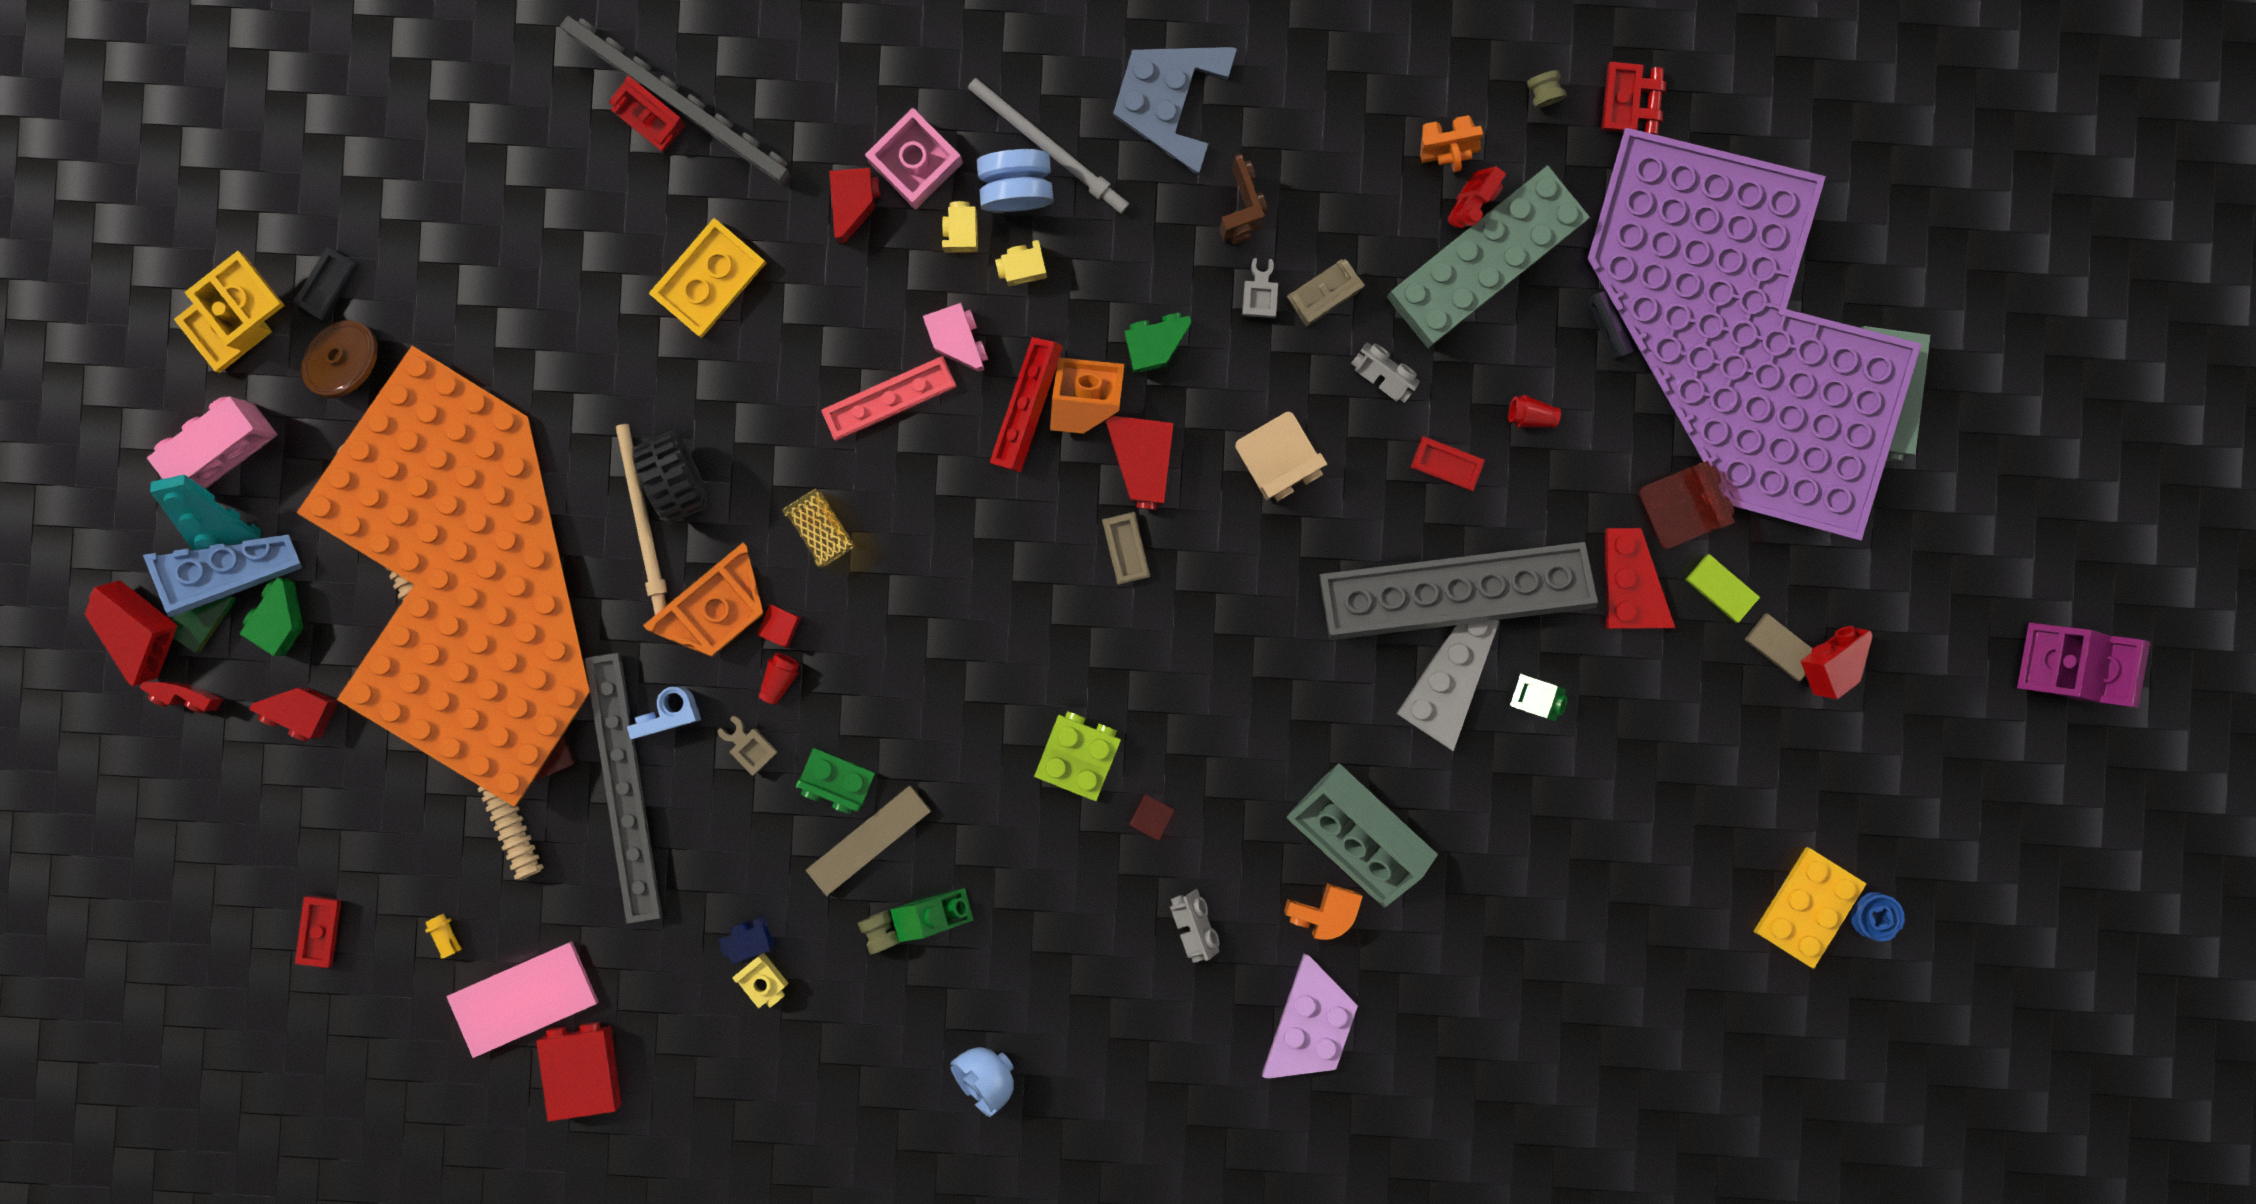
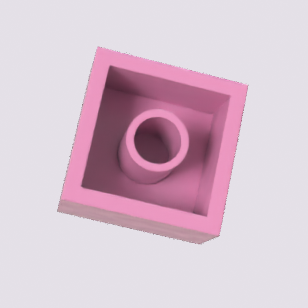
M914 108L900 119L865 154L868 162L915 210L963 164L960 154Z

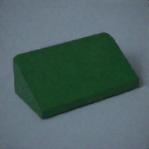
M231 594L173 616L171 620L178 625L173 638L199 654L236 601V598Z

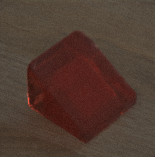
M1145 794L1129 825L1159 841L1174 809Z

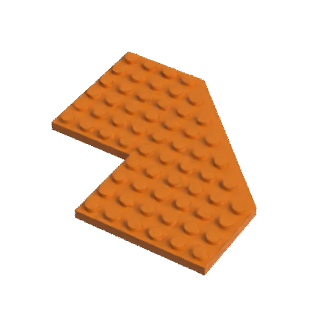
M411 346L296 512L414 585L337 700L516 807L590 694L531 426L526 415L416 347Z

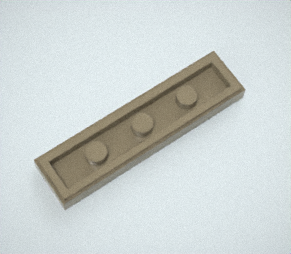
M910 785L805 871L822 892L828 896L930 813L931 810Z

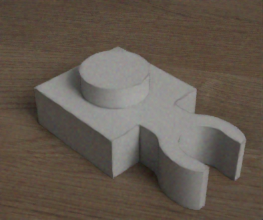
M1254 258L1251 264L1254 281L1244 282L1242 316L1275 318L1278 283L1268 282L1274 263L1272 259H1269L1268 270L1261 272L1256 268L1257 258Z

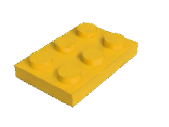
M713 218L649 294L700 338H703L765 266L766 262L718 220Z
M1806 847L1753 932L1814 969L1863 891L1866 883L1811 848Z

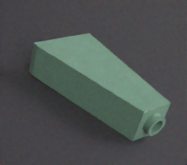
M1863 326L1861 327L1862 329L1922 344L1886 461L1903 462V457L1916 455L1930 335Z

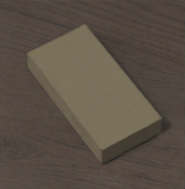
M1135 512L1102 519L1117 584L1150 577Z
M1764 614L1745 638V641L1793 679L1801 681L1805 676V672L1800 661L1812 653V648L1772 616Z

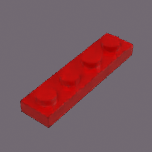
M1031 338L989 463L1021 473L1063 349L1062 345L1053 341Z

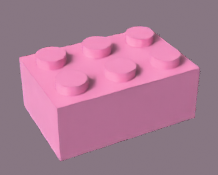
M224 396L211 403L209 406L210 411L202 417H195L187 421L181 427L183 431L175 437H169L160 441L154 447L155 452L149 455L147 459L162 479L185 474L206 489L276 437L277 433L254 403L231 396Z

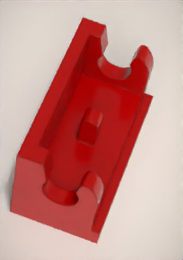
M628 75L624 80L625 82L609 101L612 105L611 110L664 153L686 124L678 115Z

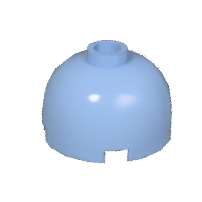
M977 1047L967 1050L950 1063L953 1065L950 1067L962 1090L967 1096L971 1094L979 1101L975 1106L986 1116L991 1117L1010 1099L1014 1089V1080L1010 1071L1014 1067L1004 1053L1001 1052L999 1055H996L990 1049Z

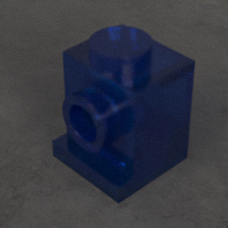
M764 915L753 920L754 926H750L749 921L735 925L730 928L731 934L719 939L722 954L725 958H730L731 964L768 952L775 947Z

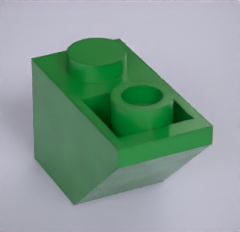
M1174 313L1162 317L1163 322L1150 325L1149 320L1129 325L1130 330L1125 331L1124 336L1134 374L1167 366L1191 327L1190 316L1182 317L1181 313Z
M276 578V580L270 581L264 588L261 595L263 599L258 607L253 608L244 618L243 625L245 627L240 635L272 656H286L304 627L295 583L288 578Z
M965 888L917 900L890 910L899 942L926 938L973 921Z

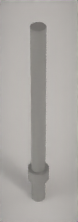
M977 78L972 80L968 86L970 91L1088 186V192L1098 200L1102 198L1121 214L1127 209L1130 203L1110 188L1111 184L1102 176H1095Z

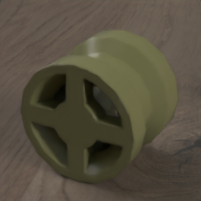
M1558 70L1542 73L1527 81L1528 88L1533 90L1535 95L1533 99L1535 108L1554 104L1567 97L1566 91L1560 87L1559 80L1561 76Z

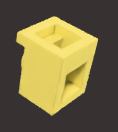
M964 201L950 202V207H948L949 217H943L942 220L943 237H949V240H942L944 252H978L976 207H970V203Z
M1039 240L1032 241L1033 248L1027 249L1026 245L1007 249V254L1001 255L1000 259L995 260L999 279L1006 278L1008 287L1047 278Z
M764 952L732 977L736 983H739L758 1008L765 1003L769 1008L785 996L782 989L788 984ZM757 979L766 981L767 988L765 990H759L755 985Z

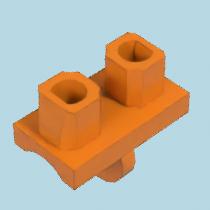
M1469 115L1457 117L1453 120V131L1442 133L1441 125L1437 122L1424 124L1420 150L1422 163L1438 160L1439 165L1450 163L1453 172L1461 171V161L1472 159L1473 153L1481 152V138L1483 137L1481 126L1475 127Z

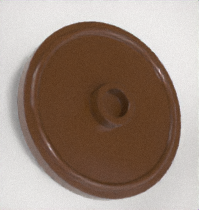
M352 320L337 322L321 331L312 340L303 357L301 371L305 385L312 392L324 398L341 397L358 388L371 373L377 359L378 344L373 332L362 323Z

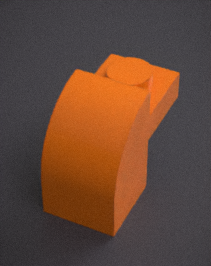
M1327 883L1320 909L1288 899L1284 913L1291 917L1290 923L1309 928L1310 923L1315 924L1312 932L1314 938L1322 940L1333 939L1344 934L1353 925L1363 896L1358 892Z

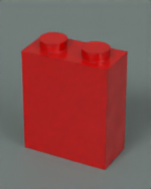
M591 1022L579 1025L580 1030L567 1032L566 1027L552 1028L546 1030V1035L536 1041L548 1121L615 1112L622 1106L611 1026L600 1027V1022Z

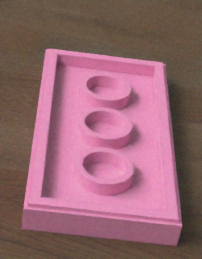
M573 941L446 996L473 1058L599 1003Z

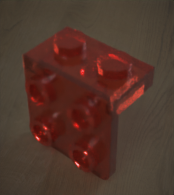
M1708 460L1640 489V498L1663 548H1672L1711 530L1735 523L1732 517L1735 514L1734 507L1727 496H1723L1719 484H1721L1719 472L1714 465L1710 466Z

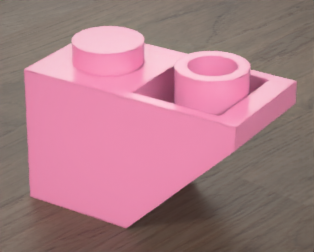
M959 303L923 316L933 347L937 353L977 372L985 370L982 362L988 360L982 341L975 343L971 330L976 329L977 326L970 309L964 311L962 304Z

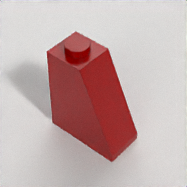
M1110 416L1106 419V426L1130 501L1137 502L1136 508L1156 510L1157 505H1164L1174 423Z
M121 580L94 587L89 596L85 616L126 681L131 686H136L158 678L178 625Z

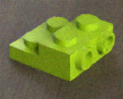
M1067 711L1066 716L1059 714L1034 777L1097 801L1121 739L1115 737L1117 732L1115 729L1099 723L1096 729L1084 724L1086 718Z

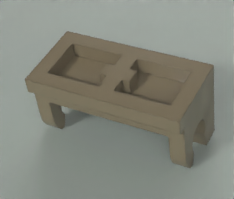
M1341 259L1287 295L1286 298L1305 326L1308 327L1356 295L1365 285L1346 259Z

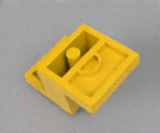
M236 251L184 292L193 304L174 320L213 370L221 373L272 333L264 321L281 309L284 304L244 253Z

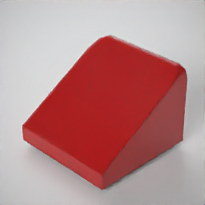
M770 604L757 635L788 648L801 617Z

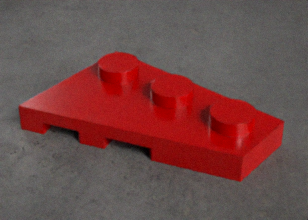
M1605 529L1606 629L1675 628L1642 529Z

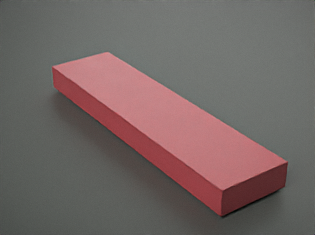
M941 356L828 406L821 411L834 440L838 441L955 389L957 386L944 357Z

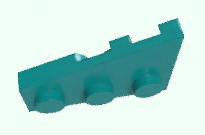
M185 474L151 482L150 493L193 551L208 549L210 545L224 544L225 546L242 544L246 540L261 539L262 530L255 524L247 525L240 520L238 512L232 508L226 510L214 501L215 496Z

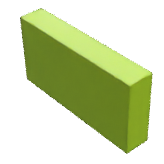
M1706 554L1685 579L1735 623H1739L1760 598L1710 554Z

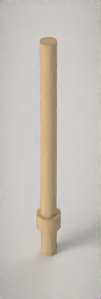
M622 424L616 426L648 579V582L645 583L647 596L652 598L656 615L667 606L665 593L668 592L665 579H661L643 489L633 462L634 446L629 424Z

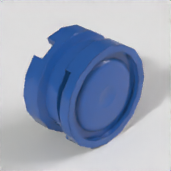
M1868 892L1859 896L1850 910V922L1854 929L1860 935L1876 941H1888L1896 937L1895 935L1903 928L1905 922L1904 911L1900 903L1893 897L1877 892Z

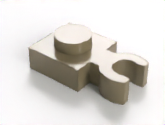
M732 716L730 720L736 725L735 733L728 734L723 728H720L717 732L723 740L733 741L736 744L730 753L754 776L778 751L756 728L747 734L743 721L737 716Z

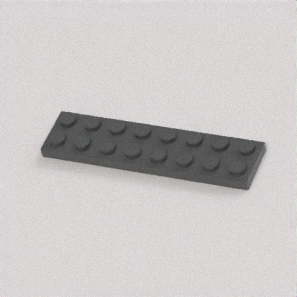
M1585 542L1320 574L1329 640L1596 608L1598 604Z

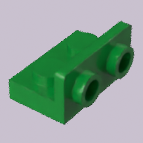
M814 747L802 776L796 783V787L803 789L801 795L820 802L821 797L834 802L832 808L846 814H851L852 810L857 812L861 810L876 772Z

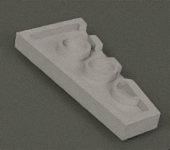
M1493 620L1455 625L1396 714L1451 751H1454L1499 621Z

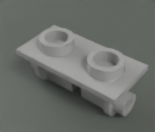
M1366 342L1361 349L1365 356L1358 353L1351 363L1356 367L1355 371L1371 383H1374L1381 374L1385 379L1379 386V389L1396 402L1401 400L1405 403L1412 394L1407 388L1409 387L1415 391L1420 382L1415 378L1417 374L1403 363L1398 365L1389 359L1390 354L1380 345L1374 343L1372 346Z
M1198 889L1193 890L1186 896L1180 895L1172 898L1170 909L1177 928L1189 926L1191 930L1180 935L1187 957H1191L1193 963L1204 959L1205 961L1211 959L1220 952L1218 948L1219 938L1216 931L1211 929L1207 917V904L1200 897Z

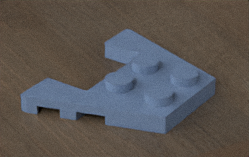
M1237 48L1132 50L1113 116L1146 140H1150L1163 149L1170 157L1183 163L1190 171L1199 175L1208 143L1176 134L1177 126L1194 71L1228 80Z

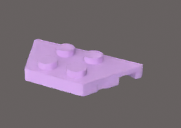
M1304 953L1262 1072V1077L1264 1078L1336 1070L1358 1005L1308 954Z

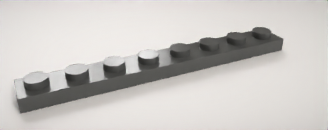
M567 16L560 25L568 36L625 76L629 75L652 95L779 184L785 186L790 179L791 174L785 168L788 163L772 151L769 155L758 149L760 143L744 132L740 137L730 130L733 124L718 113L713 118L703 111L706 107L705 104L691 94L687 98L676 92L679 87L664 75L660 79L649 73L652 68L637 56L631 60L623 55L624 48L613 39L607 37L603 41L595 35L597 29L586 20L580 18L576 22Z
M621 653L585 658L626 923L659 919L662 917L635 740L630 739L627 726L632 725Z

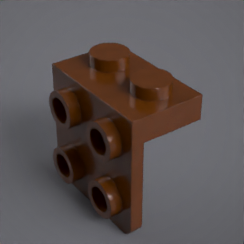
M1242 154L1234 156L1232 170L1246 209L1221 217L1219 232L1223 243L1232 240L1233 244H1238L1252 237L1250 233L1261 230L1263 220L1266 218L1265 212L1268 211L1262 192L1256 193L1253 180H1256L1253 166L1250 160L1244 162Z

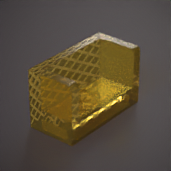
M813 489L782 510L784 515L789 517L815 557V563L818 567L823 568L855 547L818 489Z

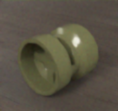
M889 910L858 922L861 933L866 934V937H868L866 946L870 954L880 952L900 943L896 931L891 928L892 917Z

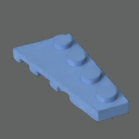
M289 535L246 540L242 544L225 546L224 544L210 545L208 549L189 551V549L174 550L172 554L158 556L156 553L143 555L168 617L302 569Z

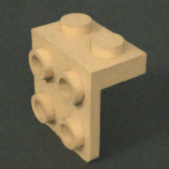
M1291 412L1283 413L1242 437L1235 444L1237 452L1266 501L1272 497H1275L1277 502L1294 492L1292 486L1301 480L1306 485L1323 475L1320 469L1327 465L1322 454L1315 452L1300 424Z

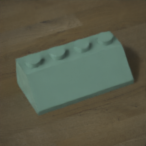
M1337 764L1286 817L1383 908L1387 907L1421 880L1438 855L1341 764Z

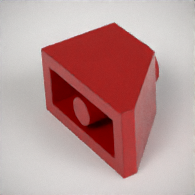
M870 168L829 171L834 234L838 243L847 242L876 208L875 197H881L879 177H873Z

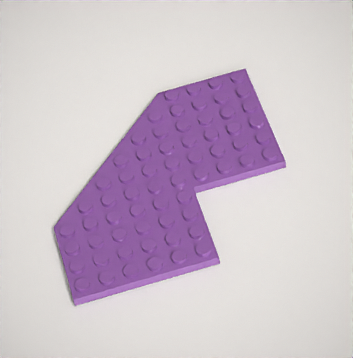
M1625 127L1588 261L1616 310L1619 312L1620 317L1726 503L1862 540L1922 344L1786 309L1826 176Z

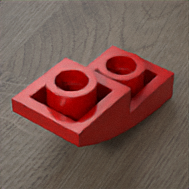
M143 682L140 686V689L149 693L148 699L162 707L182 705L183 703L189 709L202 713L203 711H217L224 700L202 688L178 682Z

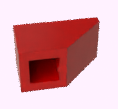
M1853 626L1842 627L1835 632L1832 638L1824 644L1814 647L1812 653L1800 661L1813 695L1838 699L1861 682L1873 637L1871 630L1854 628Z
M309 687L295 688L255 702L249 710L259 714V721L273 727H277L280 724L290 729L288 732L290 736L307 742L308 739L322 737L337 707L338 701Z

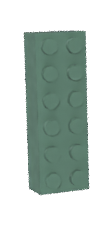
M1547 165L1481 218L1476 225L1471 226L1388 294L1387 299L1425 346L1429 348L1573 233L1590 217Z

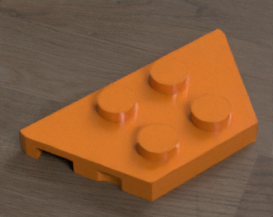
M744 543L740 544L643 625L644 628L651 633L707 656L713 657L763 615L747 546Z

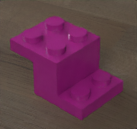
M2029 623L2017 688L2056 694L2075 700L2139 708L2150 641L2110 636L2088 629Z

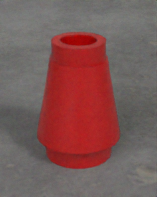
M1527 395L1515 396L1510 403L1508 412L1509 422L1515 423L1516 427L1556 428L1561 417L1560 408Z
M775 653L773 658H769L758 697L769 704L776 705L798 676L799 662L782 653Z

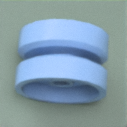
M1034 149L1006 150L983 155L977 159L978 178L988 183L979 189L981 208L983 210L993 212L1026 211L1042 208L1054 203L1052 183L1043 179L1051 173L1048 152Z

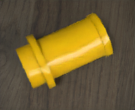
M444 913L425 922L427 926L425 932H430L441 955V959L462 950L449 925L451 919H447Z

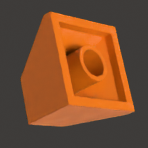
M1060 357L1057 364L1052 397L1050 430L1066 433H1085L1117 413L1120 408L1124 364Z

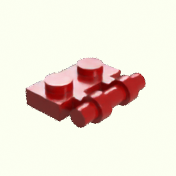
M1610 62L1607 66L1601 131L1624 133L1625 127L1637 130L1638 121H1643L1646 123L1645 132L1658 135L1659 124L1663 123L1664 114L1661 111L1662 94L1666 93L1667 83L1663 81L1664 68H1651L1650 79L1642 78L1643 65ZM1641 91L1649 93L1647 108H1639Z
M1497 166L1473 172L1455 199L1457 203L1448 216L1449 224L1455 228L1476 225L1483 216L1480 209L1483 203L1492 202L1500 194L1503 188L1501 182L1506 173Z

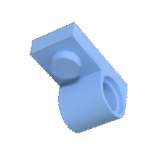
M681 686L668 687L659 694L657 699L660 717L656 718L654 712L635 717L636 724L627 726L630 739H636L699 721L701 717L694 696L687 688ZM674 693L679 694L683 699V707L678 712L673 711L669 707V698Z

